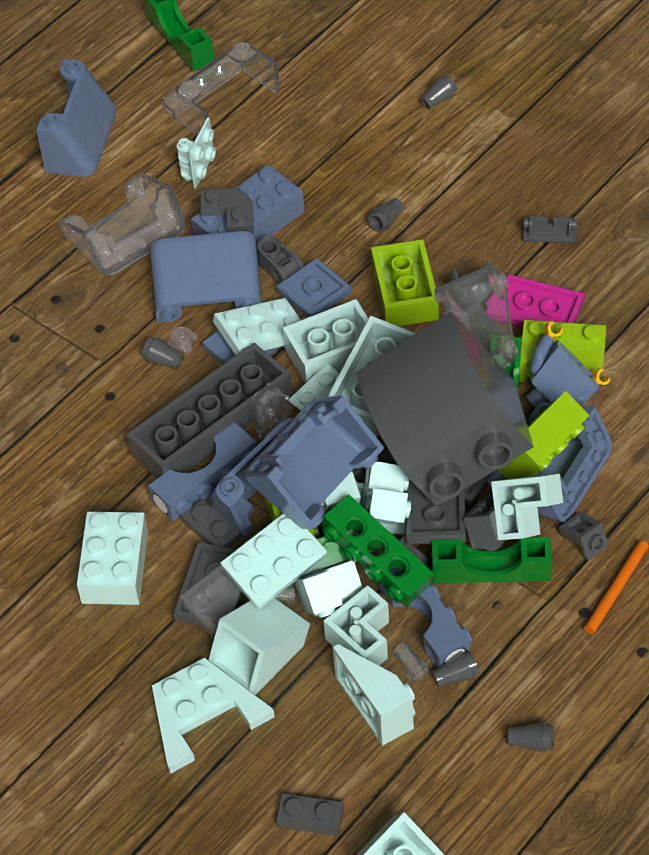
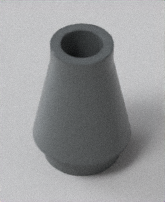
M447 75L438 77L425 95L420 98V101L426 109L430 110L434 106L453 97L454 92L457 91V86Z
M394 198L390 202L372 209L368 216L371 228L377 232L389 230L398 215L404 210L403 203L399 199Z
M149 337L141 354L146 358L147 362L172 367L176 370L180 367L184 355L178 353L159 337L156 339Z
M461 651L442 666L432 671L439 687L474 679L473 676L480 673L470 651L464 654Z
M540 722L519 727H509V746H518L544 753L546 750H553L554 726L546 725V722Z

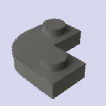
M232 188L201 190V216L227 215V232L248 231L254 233L253 203L246 193Z

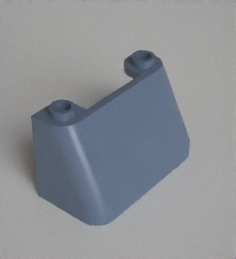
M64 59L60 72L62 78L67 82L69 99L63 114L49 113L43 116L39 121L36 131L45 172L87 177L97 170L116 118V106L81 61Z
M236 231L158 239L151 244L150 254L157 323L173 322L179 319L182 315V306L235 301L237 309L262 303L256 238L251 232Z
M343 395L321 397L305 406L250 464L243 475L251 486L300 528L313 529L323 520L324 509L321 504L354 468L364 467L366 469L374 465L384 447Z
M539 402L529 417V424L551 403ZM580 405L590 415L582 423L585 428L568 442L569 445L561 453L551 459L552 462L542 472L536 475L560 474L563 503L537 507L538 514L550 520L566 522L571 518L611 453V437L595 406ZM498 469L491 474L487 481L491 491L492 481L507 479Z
M295 417L288 418L277 426L218 483L210 494L209 501L211 507L240 531L243 538L254 529L249 516L255 510L247 500L257 491L245 479L243 474L250 464Z

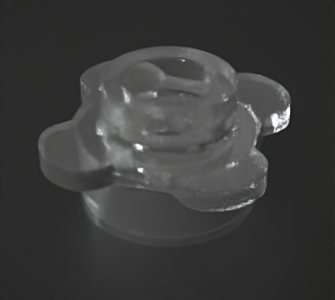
M178 327L171 332V340L167 344L174 350L176 349L187 354L192 351V345L197 341L198 336L187 327Z

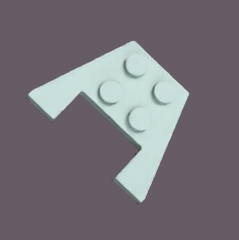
M206 658L152 685L170 773L195 761L194 754L182 735L229 709L236 707L251 730L275 717L274 711L269 705Z

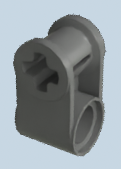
M265 236L258 241V264L276 283L280 284L304 267L300 258L284 246L276 237Z

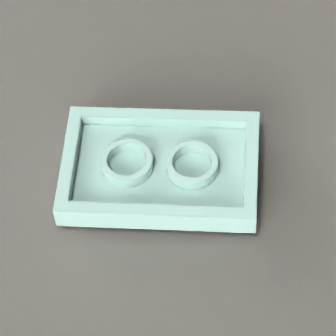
M286 298L215 313L213 323L235 355L254 342L263 350L284 346L282 328L301 321Z
M283 513L220 564L221 568L253 605L260 610L327 556V551L308 529L300 528Z

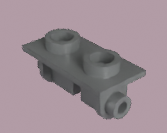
M530 215V218H524L523 241L576 243L577 219H572V216L553 217V221H548V217Z

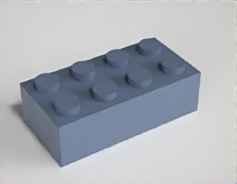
M269 165L234 188L243 191L252 200L254 211V233L252 234L256 238V246L261 238L274 235L305 212L303 191ZM200 212L191 219L193 236L227 232V215L201 216Z

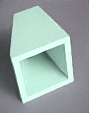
M275 598L260 610L249 601L219 619L208 661L256 695L304 646L310 623Z

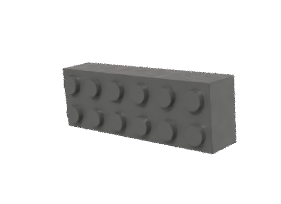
M254 342L127 434L131 455L157 479L168 470L186 473L215 451L213 437L234 422L244 430L293 394L291 373Z

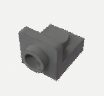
M582 512L577 513L558 527L562 537L580 546L583 557L587 560L592 559L609 545L602 523Z

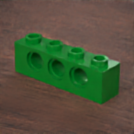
M349 494L323 517L322 529L324 535L331 542H337L343 547L346 556L352 562L361 564L365 568L367 576L375 583L379 581L386 588L389 597L396 603L401 602L407 608L431 585L434 573ZM356 529L361 535L352 536L347 531ZM378 549L382 552V555L373 556L368 551ZM399 569L404 574L394 576L390 573V570Z

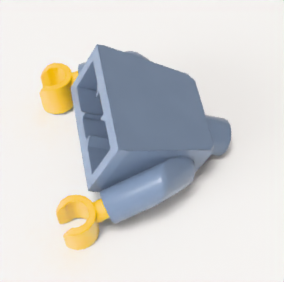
M551 321L544 326V335L533 352L529 369L531 372V382L536 388L526 397L536 407L539 402H545L547 399L552 403L562 393L567 391L578 404L586 403L597 392L599 385H606L610 382V377L605 376L600 380L599 375L604 370L603 368L594 369L590 372L559 340L554 342L553 338L560 336L563 333V328L559 327L555 334L552 333L551 325L554 321Z

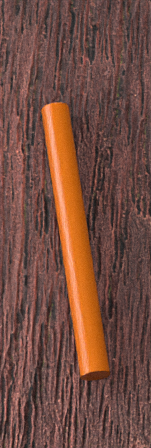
M638 541L584 626V630L588 634L593 635L649 548L645 541Z

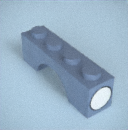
M235 422L213 437L216 454L208 466L193 473H180L168 470L148 485L151 502L172 522L201 499L209 498L218 483L257 446V441Z
M399 569L390 570V573L394 576L404 574ZM379 581L377 582L378 588L392 607L404 606L401 602L396 603L387 594L386 588ZM431 584L408 607L418 609L430 620L431 625L423 635L424 652L434 666L439 668L461 651L463 654L469 652L472 639L465 627L461 628L458 625L453 610L448 605L444 606L440 600L438 590Z

